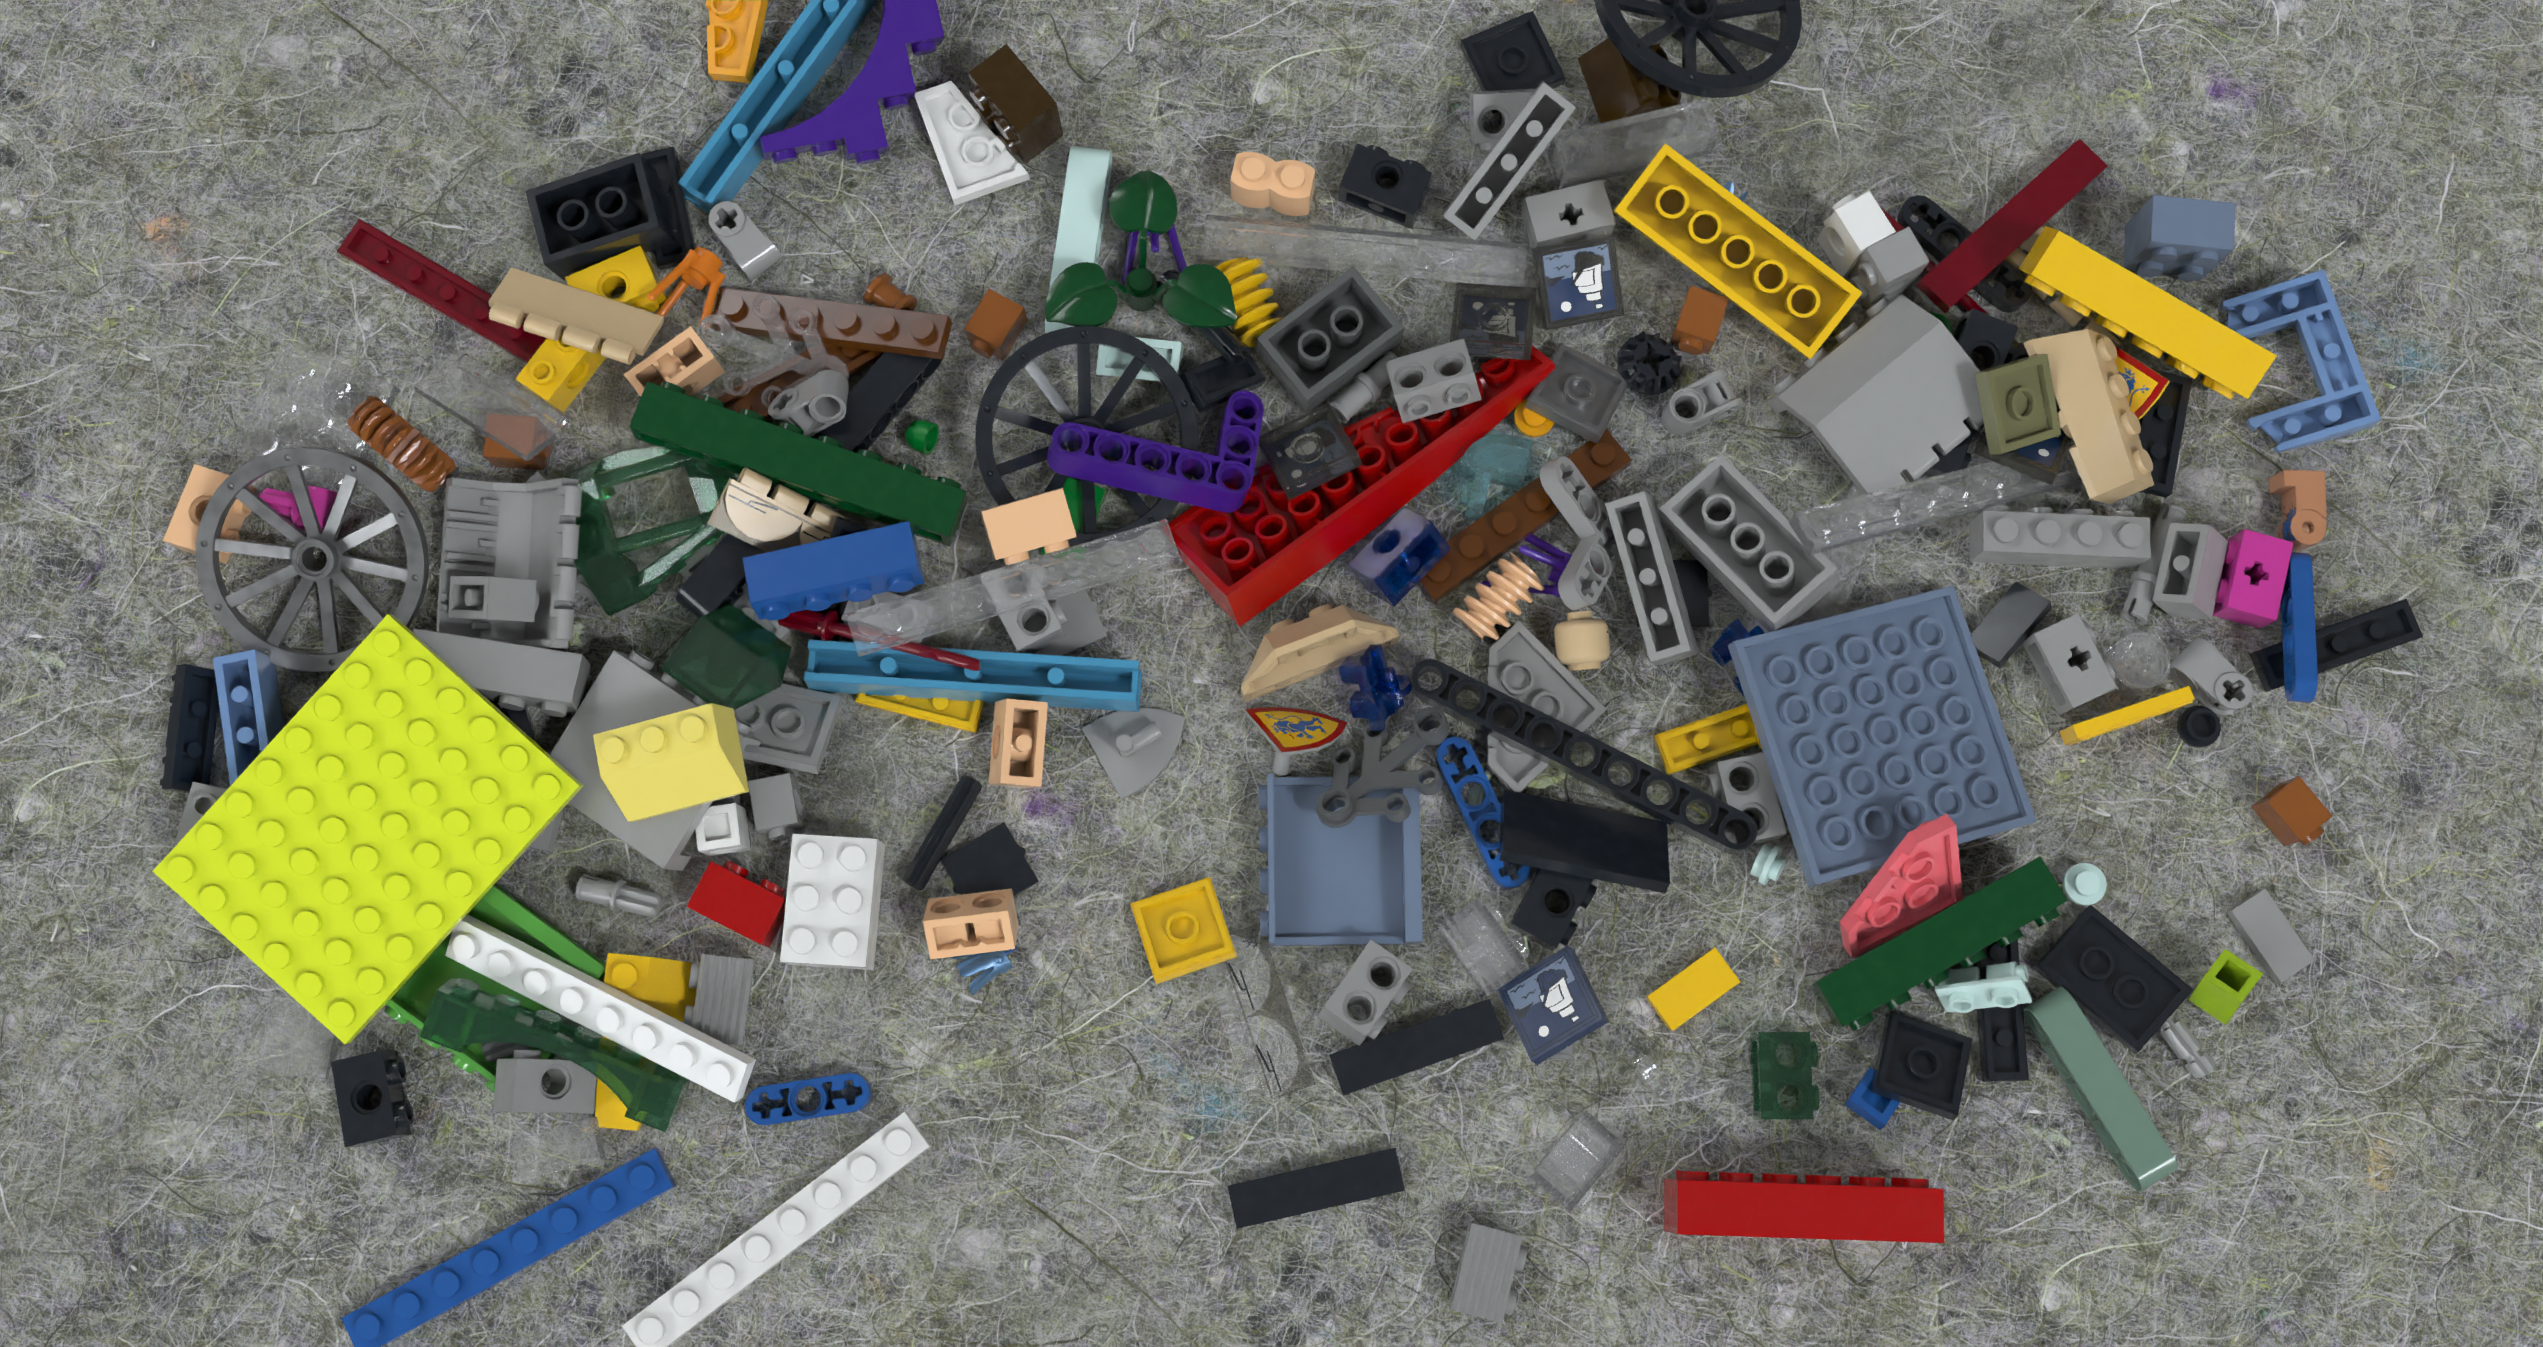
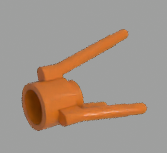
M696 247L694 250L690 249L685 258L647 295L648 300H655L679 276L682 277L656 314L665 317L689 285L698 290H702L704 286H710L699 322V328L702 330L706 329L718 289L726 278L723 273L719 272L723 266L722 261L705 248Z

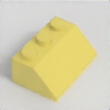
M710 703L593 735L600 777L628 822H636L749 792L733 708Z

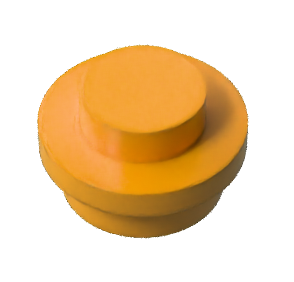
M1528 398L1524 399L1518 404L1514 413L1516 428L1523 435L1532 438L1546 435L1552 429L1554 422L1525 408Z

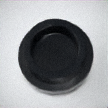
M2193 706L2183 711L2179 716L2177 731L2180 738L2186 744L2202 748L2211 745L2218 739L2221 724L2218 716L2211 709L2204 706Z

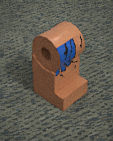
M2283 470L2270 477V494H2281L2282 522L2277 529L2278 538L2294 542L2292 551L2295 552L2302 551L2320 542L2325 536L2327 528L2325 471Z

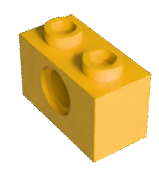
M641 245L565 277L568 286L611 299V294L616 288L626 287V291L621 297L611 300L649 312L656 311L659 305L667 299L665 292L661 293L653 301L647 298V295L660 281L650 258Z
M563 333L557 341L547 338L515 379L531 395L562 416L607 358L601 356L603 343H601L600 348L594 354L563 344Z

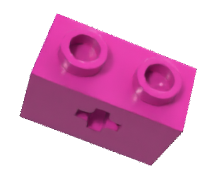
M2244 529L2227 539L2228 547L2212 616L2261 629L2277 621L2294 542Z

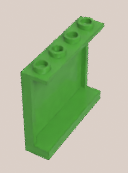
M495 883L468 913V915L604 983L605 961L499 884ZM451 932L386 1003L387 1007L384 1011L404 1025L410 1021L420 1029V1032L417 1034L418 1037L436 1049L443 1046L452 1052L454 1056L451 1061L462 1070L473 1074L476 1070L488 1080L485 1086L495 1093L497 1061L488 1062L486 1060L481 1043L488 1038L556 1012L445 956ZM571 1033L527 1050L541 1051V1059L552 1060L555 1052L559 1051ZM514 1055L506 1057L504 1059L514 1058Z

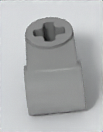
M724 201L716 204L711 209L708 216L711 229L728 251L735 264L751 282L783 258L768 236L760 228H757L739 205L734 202ZM731 221L736 226L730 229L725 224Z
M1726 368L1716 370L1697 382L1679 389L1672 395L1663 409L1661 417L1663 426L1667 431L1675 435H1685L1706 424L1724 419L1745 405L1743 399L1737 398L1727 380L1729 373ZM1675 406L1687 407L1692 414V418L1679 416Z
M835 370L820 371L794 388H789L780 393L770 404L768 413L775 420L780 419L782 422L799 427L804 431L803 435L812 438L816 433L844 418L847 410L848 380L843 374Z
M2195 638L2166 669L2171 679L2181 688L2190 686L2194 698L2204 707L2211 709L2217 716L2232 714L2237 709H2241L2249 704L2253 697V687L2249 679L2229 663L2214 645L2202 638ZM2225 688L2231 691V694L2228 698L2229 701L2226 700L2223 696L2226 693Z

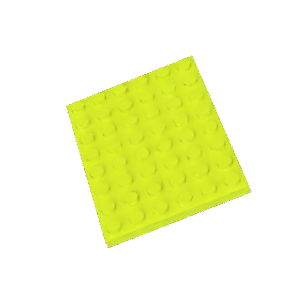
M387 614L152 872L344 1044H348L356 1038L584 785L394 615Z

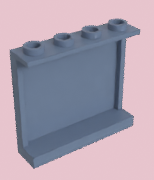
M1267 774V785H1259V810H1268V827H1259L1260 852H1268V869H1260V894H1268L1269 911H1260V936H1269V946L1367 945L1371 939L1379 945H1420L1423 942L1420 791L1418 788L1372 790L1364 797L1386 798L1392 793L1405 795L1411 807V813L1402 822H1392L1386 815L1356 816L1346 826L1331 828L1320 821L1316 809L1320 795L1328 788H1331L1332 777H1273V774ZM1361 776L1350 777L1349 787ZM1395 805L1391 810H1399L1403 805Z

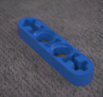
M2291 552L2281 598L2285 696L2288 701L2311 703L2316 696L2318 685L2312 559L2309 553Z
M1460 737L1447 738L1437 749L1435 758L1437 767L1491 878L1501 888H1517L1526 881L1530 867L1520 865L1521 869L1516 872L1517 880L1514 881L1509 876L1501 877L1499 874V870L1504 866L1503 861H1500L1499 854L1494 859H1491L1488 852L1499 850L1500 841L1493 844L1487 843L1481 838L1479 830L1481 824L1488 820H1493L1500 824L1501 805L1469 742ZM1452 746L1456 752L1461 750L1465 752V756L1461 760L1465 773L1471 767L1476 773L1463 777L1456 784L1452 777L1459 775L1456 765L1453 762L1446 764L1444 758L1448 755V747ZM1468 783L1480 785L1485 793L1484 801L1475 806L1465 803L1461 796L1463 786Z

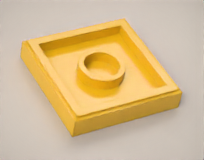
M1210 877L1130 903L1156 984L1237 957Z

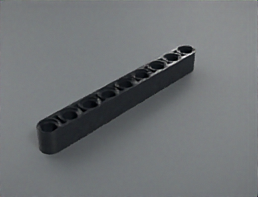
M884 352L848 394L847 410L844 418L816 433L812 438L819 440L820 436L833 438L843 444V449L858 453L860 449L868 450L936 371L943 359ZM771 486L767 494V497L770 498L773 490L775 489L774 486ZM809 498V503L804 512V515L807 516L811 506L815 502L821 504V502ZM727 533L682 585L677 593L676 601L707 626H714L721 620L720 612L723 609L728 612L744 594L742 587L747 582L743 558L767 552Z
M1434 659L1422 660L1412 670V691L1422 702L1439 708L1444 713L1725 853L1732 855L1740 854L1746 851L1756 840L1758 833L1757 824L1747 813ZM1426 672H1434L1442 679L1441 685L1435 690H1425L1418 683L1421 675ZM1467 690L1473 691L1477 694L1480 701L1472 709H1463L1455 701L1459 693ZM1501 709H1508L1515 713L1517 722L1510 728H1501L1496 725L1493 716ZM1538 728H1547L1554 734L1555 742L1548 747H1539L1533 742L1531 734ZM1581 746L1590 750L1593 755L1591 764L1582 767L1575 765L1571 761L1569 754L1572 749ZM1613 766H1624L1631 774V781L1626 785H1615L1608 777V770ZM1656 784L1664 786L1669 792V802L1664 805L1653 804L1647 797L1648 787ZM1696 803L1705 807L1708 813L1707 822L1704 824H1694L1689 821L1686 816V807L1688 805ZM1738 823L1742 825L1746 830V841L1742 844L1730 842L1725 835L1727 824Z

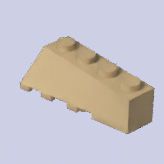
M2084 329L2024 342L2023 344L2029 356L2036 354L2048 355L2054 396L2060 407L2057 412L2060 429L2062 428L2063 432L2075 442V445L2071 446L2069 451L2089 498L2112 504L2153 486L2154 482L2151 476L2153 463L2147 451L2142 447L2138 435L2141 432V425L2137 416L2130 410L2126 397L2129 395V388L2123 376L2118 372L2114 360L2117 358V350L2112 340L2106 335Z

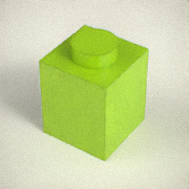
M2224 949L2188 1000L2226 1025L2263 973L2227 949Z

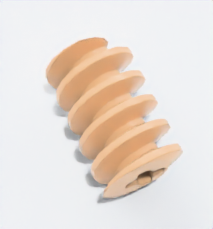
M1511 552L1509 553L1514 561L1513 563L1505 559H1500L1497 563L1502 575L1492 571L1487 573L1486 577L1491 587L1480 583L1475 586L1480 597L1479 600L1468 595L1464 598L1469 611L1467 612L1459 608L1453 610V614L1481 640H1483L1484 636L1495 640L1499 638L1494 627L1496 623L1507 628L1511 625L1505 614L1507 611L1516 615L1522 613L1516 602L1518 599L1528 603L1533 601L1528 591L1529 587L1540 591L1544 589L1538 576Z

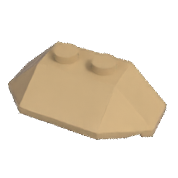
M1331 604L1322 605L1311 610L1308 613L1309 618L1296 623L1293 622V619L1280 621L1270 627L1271 632L1265 634L1241 686L1244 703L1396 645L1400 636L1398 630L1393 626L1344 605L1332 608Z

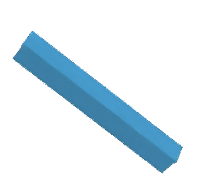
M811 0L679 180L678 184L686 195V200L710 214L711 209L716 204L724 201L732 202L763 159L760 138L784 130L877 0Z
M821 640L808 641L809 658L804 681L810 690L846 694L866 693V695L878 696L901 695L933 699V697L948 698L949 700L973 702L981 700L988 703H995L1003 699L1048 702V706L1130 712H1139L1142 671H1140L1139 661L939 648L978 659L981 670L973 671L874 644L825 642Z

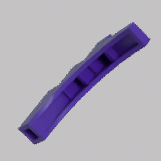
M883 0L882 22L877 41L863 70L847 90L819 114L790 129L762 136L760 138V148L763 160L773 158L774 164L786 163L798 159L797 153L813 151L814 156H824L837 152L836 146L842 145L846 161L856 159L858 165L879 161L880 154H885L888 148L879 105H884L885 110L903 108L909 105L908 100H912L916 93L907 51L912 50L915 56L933 53L937 50L936 46L941 45L945 37L936 0Z

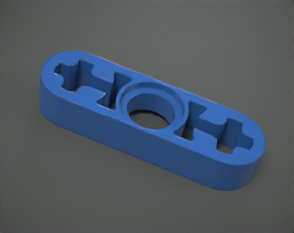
M855 1073L761 1086L754 1089L748 1095L745 1102V1110L749 1119L759 1125H774L853 1113L863 1110L870 1103L872 1087L864 1076ZM851 1080L855 1087L862 1088V1095L855 1097L854 1105H850L849 1099L839 1098L832 1100L835 1108L828 1109L830 1094L826 1083L832 1082L831 1091L847 1089L848 1081ZM811 1086L818 1090L821 1101L814 1111L805 1112L799 1107L797 1098L802 1089ZM790 1089L788 1105L792 1112L791 1116H786L787 1107L770 1110L769 1118H766L764 1112L757 1111L756 1103L763 1101V1094L767 1093L770 1100L786 1099L783 1091Z

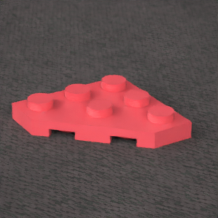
M1948 814L1932 821H1926L1916 829L1908 832L1839 921L1843 947L1851 958L1897 937L1963 900L1957 827Z

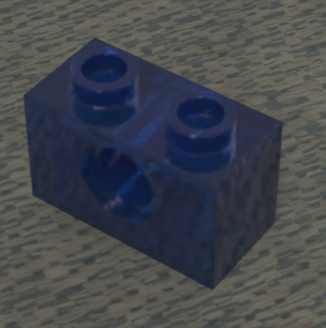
M1404 507L1358 553L1348 566L1368 592L1395 607L1451 548L1430 520Z

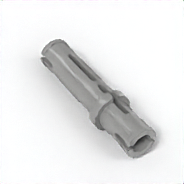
M2167 503L2161 504L2159 507V512L2150 534L2151 558L2139 565L2137 571H2134L2129 579V583L2132 586L2123 610L2120 613V617L2127 622L2136 624L2137 618H2139L2138 624L2145 625L2148 621L2169 523H2182L2187 514L2180 506L2171 504L2169 511H2167L2169 507Z

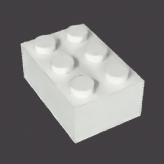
M792 834L780 962L796 966L874 970L885 844L878 839Z

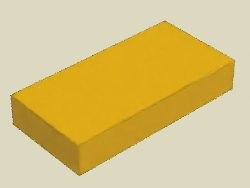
M1714 947L1645 998L1669 1031L1672 1032L1739 984L1740 980Z

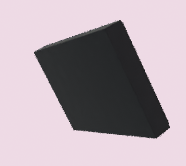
M2089 905L2033 967L2056 988L2060 986L2066 989L2084 1012L2134 1054H2137L2194 990L2092 905Z

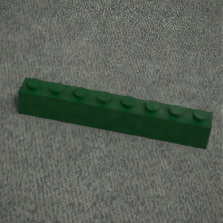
M647 381L629 425L635 439L739 475L743 468L747 467L771 479V486L776 487L778 484H781L812 500L888 526L909 521L914 535L951 547L967 504L966 490L961 489L960 483L941 476L937 480L922 476L921 470L909 464L899 463L896 467L884 463L881 456L868 450L860 449L858 453L843 449L841 442L827 436H820L819 440L805 436L802 429L789 423L781 422L779 426L767 423L762 415L748 409H741L739 413L724 408L725 404L720 400L707 395H701L700 399L686 395L683 388L663 381L659 386Z

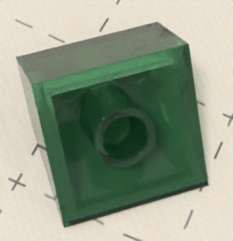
M728 604L701 616L663 663L662 671L706 703H713L736 710L781 687L792 647L779 639L773 632L765 629L748 617L742 610L734 607L732 604Z

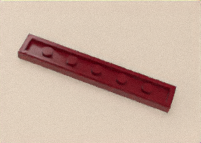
M2079 138L1926 274L1916 286L1946 314L2094 181L2108 165Z
M358 219L337 250L342 257L525 363L529 362L547 339L524 331V322L517 329L490 320L489 312L491 307L489 306V300L492 297L491 294L361 219Z

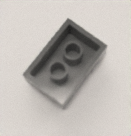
M1352 266L1257 337V354L1307 415L1351 382L1359 372L1363 373L1383 358L1388 351H1392L1402 343L1404 327L1356 268Z

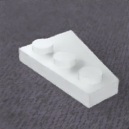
M952 81L915 93L916 102L954 205L1030 180L1028 172L1013 158L998 136L994 135L981 119L979 113Z

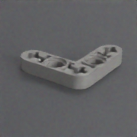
M1562 456L1548 461L1541 466L1540 480L1546 493L1580 538V542L1558 583V590L1563 603L1571 610H1578L1592 605L1598 600L1620 555L1607 509L1575 464L1569 458Z

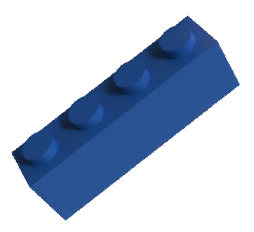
M909 521L743 558L750 604L759 620H780L789 616L790 613L807 609L810 611H821L829 608L834 603L848 600L861 602L870 599L874 594L888 591L896 593L906 592L915 585L925 583L917 540Z

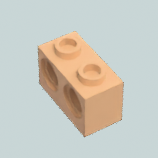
M1012 888L928 899L923 925L930 959L1015 949L1019 925Z

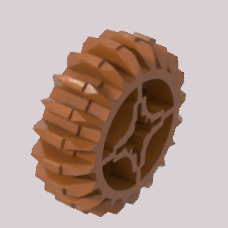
M369 396L352 411L353 414L347 420L349 429L427 492H435L440 485L443 486L446 483V478L451 477L450 474L456 468L454 460L378 397Z

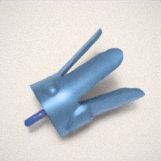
M1015 946V949L951 957L952 959L969 957L957 964V968L960 970L959 973L963 977L986 969L970 983L969 991L971 996L997 974L1007 973L1009 969L1013 968L1007 954L1015 951L1017 946Z

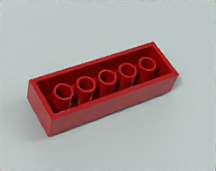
M1676 1170V1179L1664 1178V1231L1681 1235L1944 1243V1189L1929 1188V1179L1891 1177V1186H1885V1178L1848 1176L1847 1185L1841 1184V1176L1805 1175V1183H1797V1175L1762 1173V1182L1753 1181V1173L1719 1172V1180H1709V1172Z

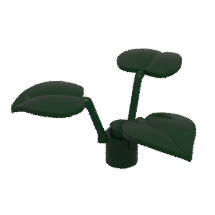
M1140 171L1123 181L1113 191L1109 201V213L1115 225L1126 232L1139 231L1138 269L1128 273L1125 278V286L1123 287L1116 280L1106 281L1105 273L1098 264L1089 262L1076 263L1064 269L1055 279L1048 292L1045 305V318L1047 322L1063 323L1074 327H1097L1108 322L1117 308V295L1113 289L1119 293L1121 299H1126L1131 309L1139 312L1148 311L1153 308L1156 302L1161 300V295L1165 293L1163 306L1168 315L1177 322L1188 326L1200 328L1231 326L1236 324L1237 314L1231 285L1222 271L1211 265H1190L1181 271L1178 281L1168 279L1157 289L1155 275L1146 269L1147 231L1156 234L1168 232L1176 221L1178 207L1176 196L1169 183L1152 171Z

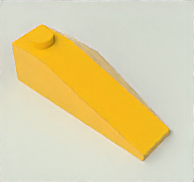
M608 953L604 976L605 984L683 1023L686 1006H695L697 989L689 988L692 962ZM599 1034L594 1127L639 1131L661 1086V1080L667 1068Z

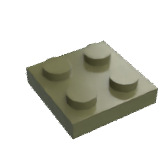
M2047 354L2029 356L1975 373L1989 455L2003 454L2061 435Z

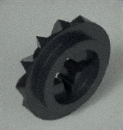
M1643 331L1632 338L1629 337L1623 344L1618 354V368L1622 378L1634 390L1649 395L1661 394L1669 390L1682 372L1680 370L1682 356L1677 355L1674 351V342L1667 343L1660 338V333L1650 335ZM1647 353L1650 354L1652 359L1662 361L1655 367V370H1652L1650 364L1639 363L1644 360Z

